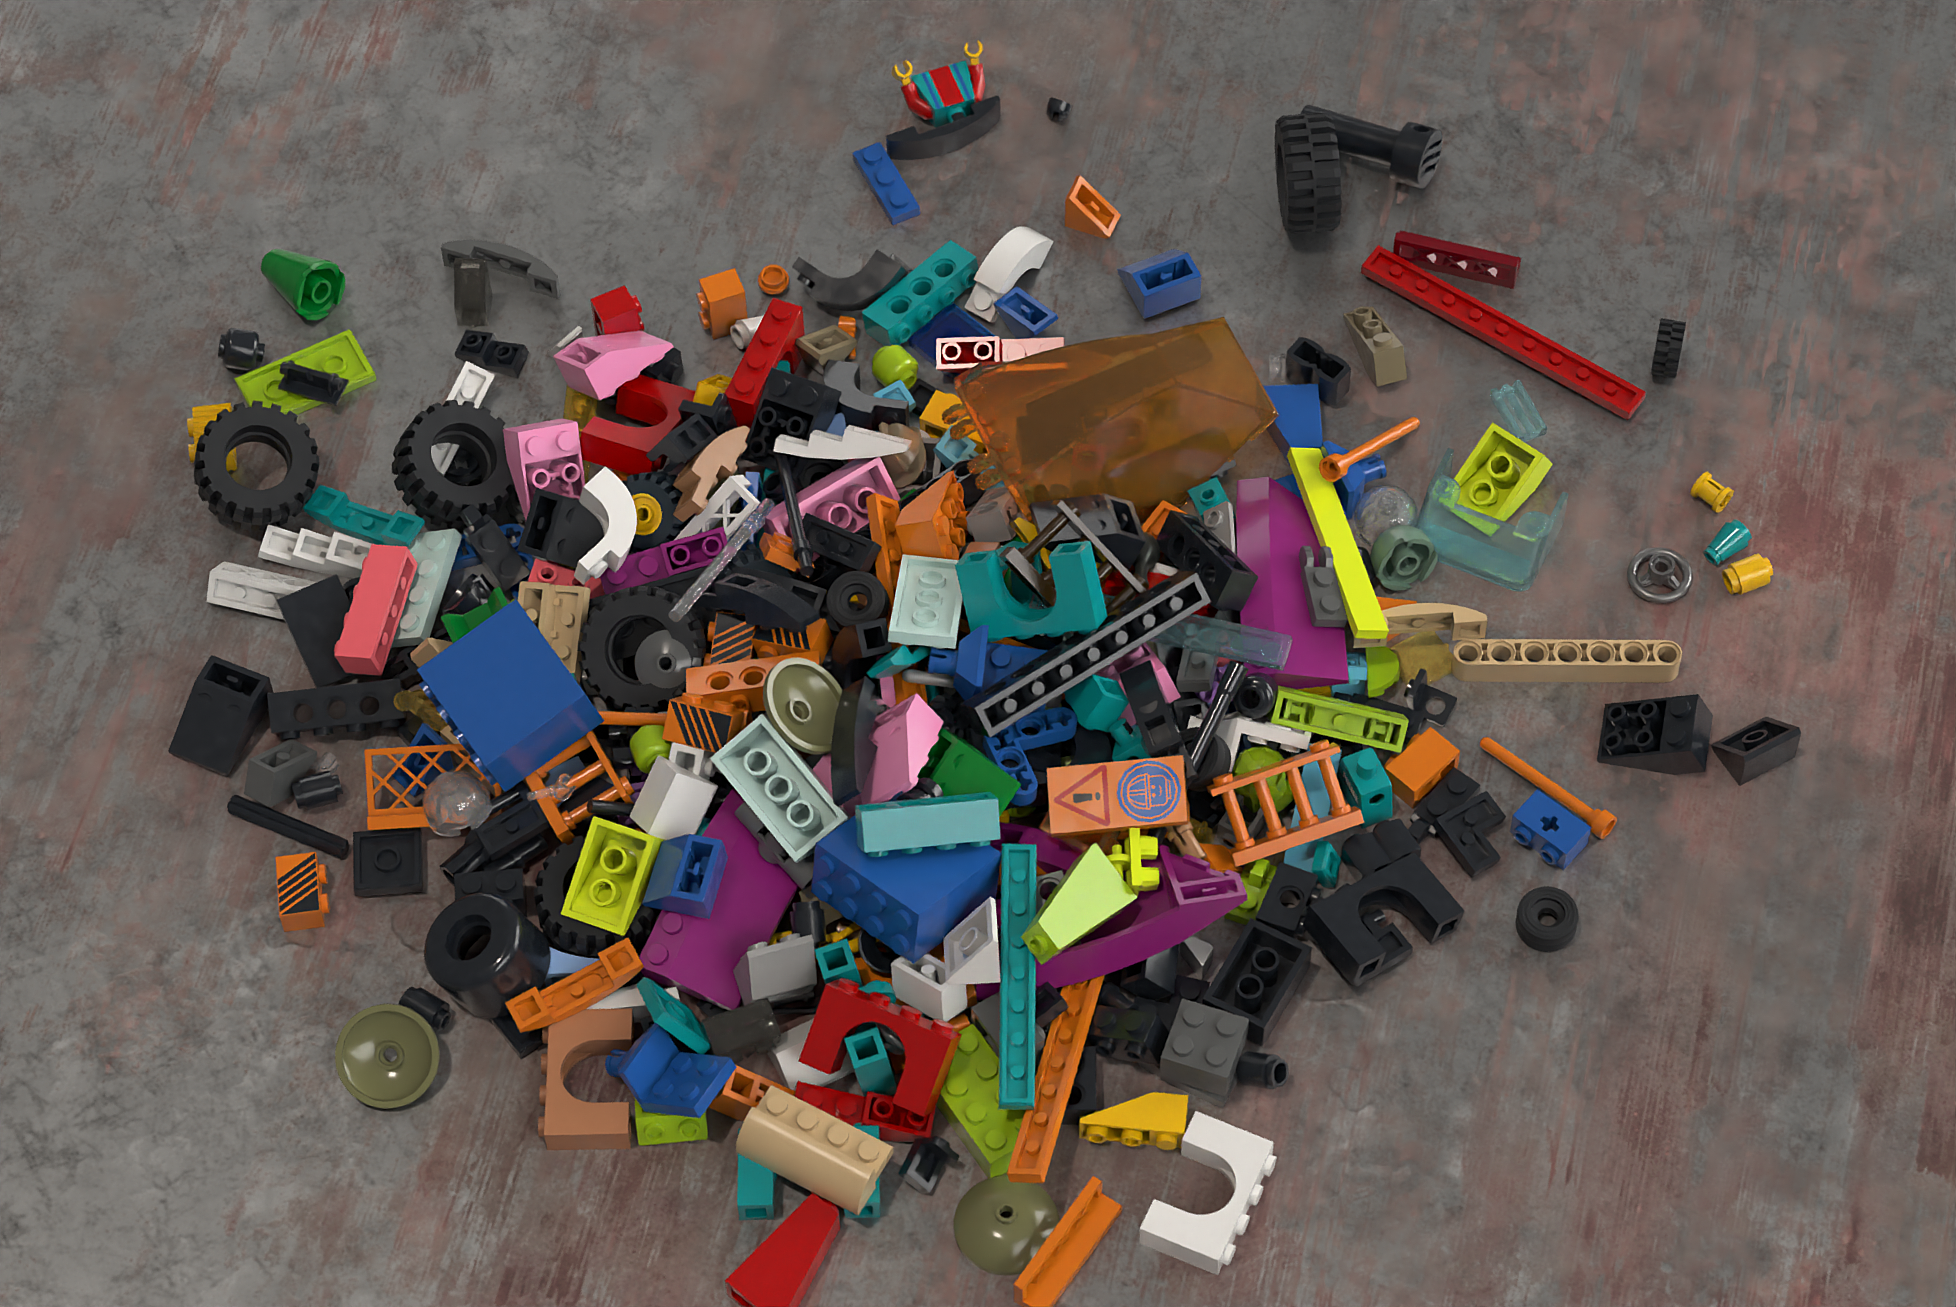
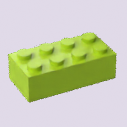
M971 1024L958 1032L962 1036L936 1106L987 1178H993L1007 1173L1025 1110L999 1109V1058L975 1025Z

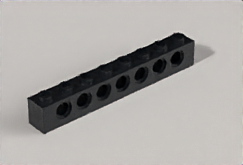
M1180 570L1109 613L1098 629H1094L1088 634L1076 633L960 705L975 734L991 737L1211 601L1197 573Z

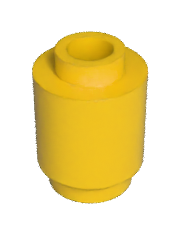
M1758 553L1728 565L1727 569L1722 570L1723 582L1730 594L1738 592L1740 595L1770 584V576L1773 575V568L1767 557L1762 558Z

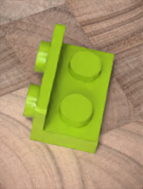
M635 1098V1121L639 1145L696 1141L708 1138L706 1110L700 1118L644 1112Z

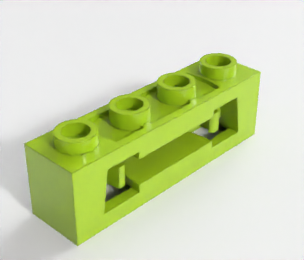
M1279 685L1275 706L1266 716L1274 724L1401 753L1409 723L1404 714Z

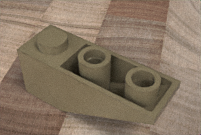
M1362 306L1355 308L1352 312L1344 313L1343 318L1365 370L1375 385L1378 387L1407 379L1403 344L1374 307Z

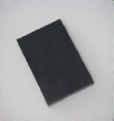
M337 574L276 600L315 688L327 687L354 675V673H345L334 656L335 644L340 640L344 628L345 614L349 612L351 603Z

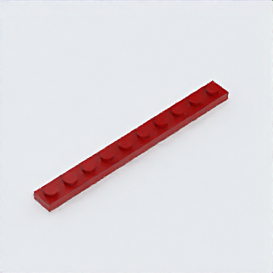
M1379 245L1361 265V274L1626 420L1630 419L1645 399L1646 391Z

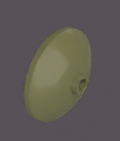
M788 658L781 661L769 671L763 686L764 705L771 724L786 742L800 751L809 754H825L831 751L835 715L842 694L840 685L828 671L813 661L804 658Z
M397 1004L374 1005L358 1012L342 1029L335 1049L337 1073L345 1088L359 1101L377 1108H396L409 1104L419 1098L434 1081L440 1061L438 1040L429 1023L414 1010ZM388 1048H393L397 1052V1057L394 1061H389L385 1056Z
M1007 1175L996 1176L974 1185L960 1200L954 1215L955 1240L961 1253L977 1268L996 1275H1017L1024 1271L1057 1226L1059 1214L1052 1198L1038 1184L1010 1182ZM1005 1211L1013 1214L1010 1218L1000 1216Z

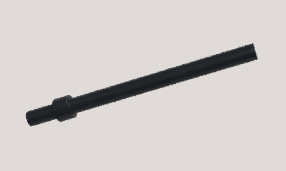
M774 452L794 542L792 545L793 557L799 564L800 573L803 576H810L814 572L811 561L813 550L811 543L806 539L788 456L786 453Z

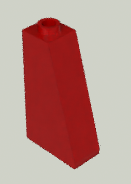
M812 1192L725 1280L727 1295L741 1307H798L840 1230L839 1210L834 1203L825 1198L820 1199Z

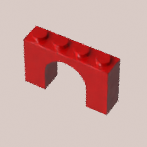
M773 298L724 393L727 395L738 427L747 426L749 429L751 428L772 367L776 368L780 360L788 361L791 374H795L802 360L795 343L797 338L805 336L802 306Z
M640 374L635 379L626 381L618 387L616 413L647 422L654 426L644 428L629 427L593 416L581 431L580 447L582 460L631 475L662 470L668 456L662 454L660 458L651 462L646 454L667 434L683 423L678 408L683 400L693 402L695 391Z
M840 978L826 984L798 1061L828 1075L841 1070L848 1050L844 1038L853 1036L857 1028L864 1022L884 1024L898 1035L904 1046L906 1056L905 1067L892 1103L920 1116L933 1112L962 1034L953 1031V1025L939 1019L931 1021L921 1017L922 1012L916 1008L903 1005L901 1008L890 1003L891 999L884 994L864 992L859 989V984L852 980Z

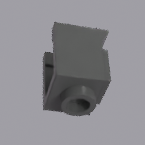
M1237 794L1236 798L1249 837H1253L1255 840L1260 831L1266 826L1262 808L1260 807L1256 816L1244 811V796ZM1226 811L1218 822L1217 838L1220 839V843L1226 848L1232 849L1235 848L1234 842H1236V838Z

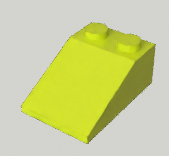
M1492 422L1438 503L1491 537L1536 490L1553 464L1544 454Z
M593 816L561 914L625 936L645 897L661 843L665 839Z

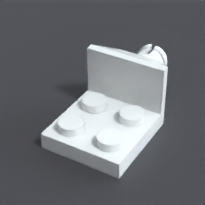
M1237 711L1224 715L1215 734L1220 736L1230 749L1231 765L1229 772H1232L1242 733L1247 734V740L1251 742L1267 744V741L1270 740L1281 743L1280 748L1283 750L1299 753L1301 748L1307 750L1312 732L1271 723L1266 716L1254 719L1244 717ZM1191 716L1187 729L1200 727L1203 720Z

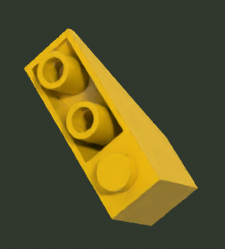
M1152 1092L1080 1118L1079 1138L1087 1139L1093 1143H1103L1105 1141L1121 1142L1130 1147L1144 1144L1154 1145L1163 1150L1181 1148L1182 1139L1186 1131L1188 1095Z

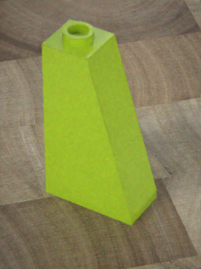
M1094 843L1072 863L1021 938L1041 965H1043L1121 913L1137 897L1099 846Z

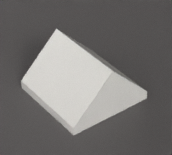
M659 755L629 817L647 834L665 840L686 834L696 835L718 786Z
M989 897L943 938L945 979L950 985L1000 982L996 901Z
M813 1019L771 1038L763 1044L783 1083L792 1090H795L797 1081L823 1087L855 1072L848 1050L841 1070L830 1075L798 1061Z

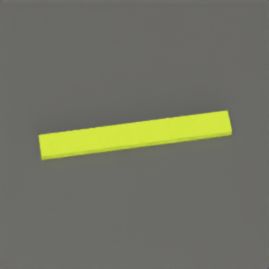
M1290 447L1287 458L1321 547L1327 546L1332 550L1333 567L1354 638L1386 639L1389 629L1333 482L1325 480L1320 474L1319 463L1323 459L1320 448Z

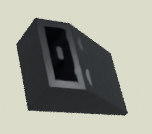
M772 367L746 440L747 447L740 458L777 471L774 457L775 451H773L776 438L783 434L809 441L810 434L814 430L826 432L833 420L842 392ZM787 454L792 477L798 478L809 458Z
M536 488L517 551L576 568L578 561L604 538V531L597 517L583 506L579 500Z
M1108 494L1057 499L1062 500L1064 503L1066 501L1071 502L1081 513L1079 519L1129 571L1146 543L1133 502ZM1054 500L1034 502L1029 505L1037 534L1058 515L1050 506ZM1067 524L1044 548L1053 552L1059 544L1075 543L1081 538ZM1093 552L1095 562L1102 564L1103 561Z
M211 655L194 682L168 752L228 776L269 709L267 693H274L270 678Z
M1699 694L1605 704L1597 761L1604 764L1672 775L1705 772L1713 715Z

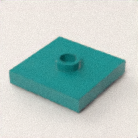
M644 977L636 985L655 1023L699 1054H704L710 1048V1044L691 1008L648 977Z

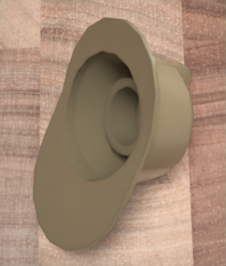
M882 422L879 424L880 433L912 440L911 447L906 452L880 456L895 488H905L920 476L926 463V450L919 428L914 426L907 427L900 423L888 425Z

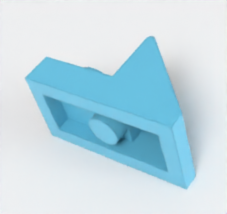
M1347 652L1349 683L1331 685V694L1334 696L1335 692H1340L1353 696V693L1365 695V680H1367L1366 655L1360 652Z

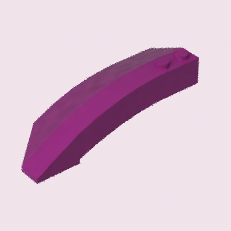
M1270 477L1237 480V556L1258 576L1243 610L1240 611L1244 666L1248 669L1246 675L1254 672L1265 673L1272 677L1277 685L1292 689L1348 684L1345 628L1312 626L1300 575L1302 570L1299 562V550L1302 546H1310L1314 555L1313 567H1320L1318 554L1321 546L1304 501Z
M735 788L728 794L702 835L722 840L728 855L710 919L662 910L639 958L644 966L641 972L646 978L648 977L669 987H676L679 991L737 1013L742 997L733 970L741 960L740 958L748 951V947L760 942H767L769 945L799 886L779 864L767 862L761 856L758 849L759 842L734 815L735 811L745 802Z
M1158 843L1156 859H1141V867L1158 868L1159 885L1157 890L1140 891L1137 899L1121 913L1083 937L1081 945L1065 949L1043 965L1036 958L1035 991L1047 981L1054 988L1099 977L1145 960L1181 943L1247 901V892L1240 874L1228 869L1224 873L1210 868L1209 862L1185 854L1183 857L1169 853V847ZM1123 871V880L1126 882L1125 871ZM1052 892L1046 893L1042 898L1047 900ZM996 899L1000 966L1001 899ZM1000 982L973 984L977 993V1001L985 1000L1000 991Z

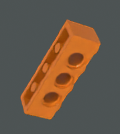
M819 650L686 668V693L700 695L703 702L711 704L714 701L732 703L734 710L764 711L766 709L763 700V686L769 671L775 665L788 658H804L822 667Z

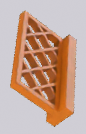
M461 744L364 749L368 804L367 828L368 830L468 824L463 812L470 808L475 810L485 804L477 799L472 792L484 779H487L478 767L470 761V755L466 757L459 751L466 750ZM445 751H454L463 759L462 763L451 775L436 762ZM425 752H439V753L432 759V758H431L427 753H425ZM412 753H420L430 762L418 776L414 775L403 765ZM392 754H405V755H404V756L402 757V759L399 761V760L396 759ZM386 755L396 764L384 779L373 770V756ZM466 763L481 775L469 791L454 778ZM433 765L447 777L446 781L436 792L420 780ZM399 767L414 779L402 794L387 782ZM374 777L380 781V783L375 789ZM450 781L465 793L461 800L454 805H448L438 796ZM498 782L493 785L495 797L503 793L502 787ZM417 783L432 795L421 807H415L405 798ZM384 785L398 799L388 809H376L375 794ZM468 797H470L475 802L470 804H463V802ZM434 799H436L439 803L442 804L437 806H429L434 801ZM401 801L408 806L405 808H396V806ZM505 808L484 819L481 823H486L505 812Z

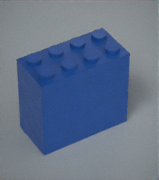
M517 599L510 602L417 669L424 680L419 684L433 702L444 721L450 726L461 745L467 750L478 769L492 786L498 782L505 792L604 722L587 695Z
M900 791L895 794L889 802L896 801L903 792ZM854 815L816 843L811 892L818 899L825 901L839 911L845 918L852 920L865 929L871 936L876 937L892 948L895 953L902 955L914 964L944 941L943 938L989 897L996 900L1002 853L990 845L970 846V843L966 842L957 843L956 848L950 850H938L936 846L922 847L923 851L918 853H903L902 849L888 850L889 854L886 856L871 857L857 846L856 815Z

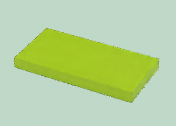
M350 329L234 378L248 407H252L253 401H263L262 407L271 408L272 403L281 406L280 412L287 414L288 411H292L296 415L319 406L324 402L279 390L278 386L284 376L280 374L282 362L288 363L291 360L297 365L331 375L336 373L339 377L348 379L349 382L342 395L377 381L374 370Z

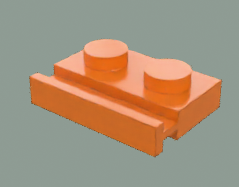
M764 532L759 542L764 558L794 572L799 568L798 562L793 557L792 539L778 532H774L773 536Z

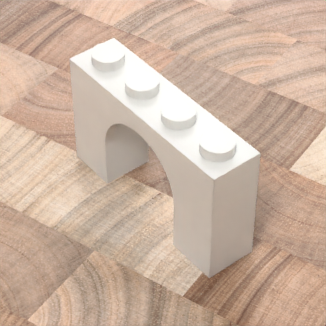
M1195 1111L1182 1139L1181 1155L1212 1167L1224 1174L1234 1189V1195L1224 1208L1206 1215L1191 1214L1154 1199L1140 1227L1139 1243L1218 1275L1222 1265L1228 1266L1233 1258L1236 1246L1232 1243L1236 1235L1242 1236L1245 1232L1250 1216L1246 1215L1250 1204L1256 1206L1261 1197L1263 1186L1260 1183L1263 1176L1269 1177L1274 1169L1277 1157L1273 1156L1274 1142Z

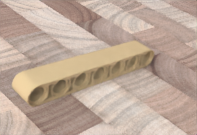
M1469 639L1461 640L1454 646L1451 671L1455 678L1465 682L1665 683L1677 677L1682 650L1677 643L1670 640ZM1462 659H1469L1471 662H1466ZM1496 659H1501L1505 662H1498ZM1530 659H1533V660H1536V661H1538V662H1531V661H1529V660H1530Z

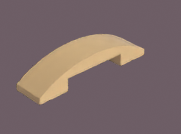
M1416 603L1382 610L1389 629L1388 634L1451 630L1452 641L1482 639L1486 635L1487 615L1462 606L1444 603ZM1353 635V648L1387 645V637L1386 639L1354 638Z

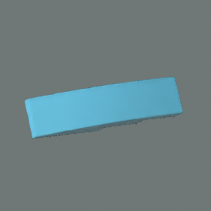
M1341 752L1330 756L1336 776ZM1314 761L1304 765L1301 778L1313 814L1317 815L1319 819L1329 814L1331 801L1318 762ZM1296 804L1291 828L1298 826V820L1301 819ZM1324 837L1287 849L1283 863L1313 873L1311 868L1317 841H1323Z

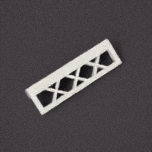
M466 361L447 400H457L458 405H462L464 401L474 402V407L478 409L495 375ZM440 443L431 447L433 463L443 477L459 447L457 444Z
M743 475L729 476L709 499L708 505L698 516L695 515L674 540L709 531L722 517L724 531L728 540L760 504L747 490L751 483ZM740 496L748 503L740 513H730V508ZM730 517H736L730 524Z
M224 561L210 571L206 602L284 619L276 600L317 582Z

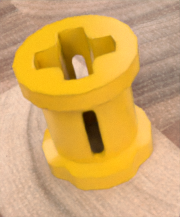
M1709 472L1703 473L1690 491L1691 496L1694 498L1700 497L1711 505L1712 510L1716 513L1721 512L1726 507L1734 493V490L1731 488H1725L1713 480L1712 474Z

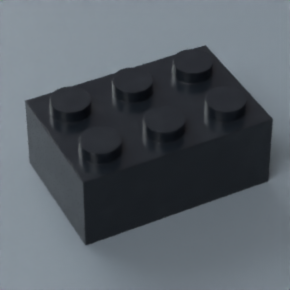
M1250 918L1205 993L1202 1004L1248 1018L1247 1040L1263 1047L1310 968L1312 947Z

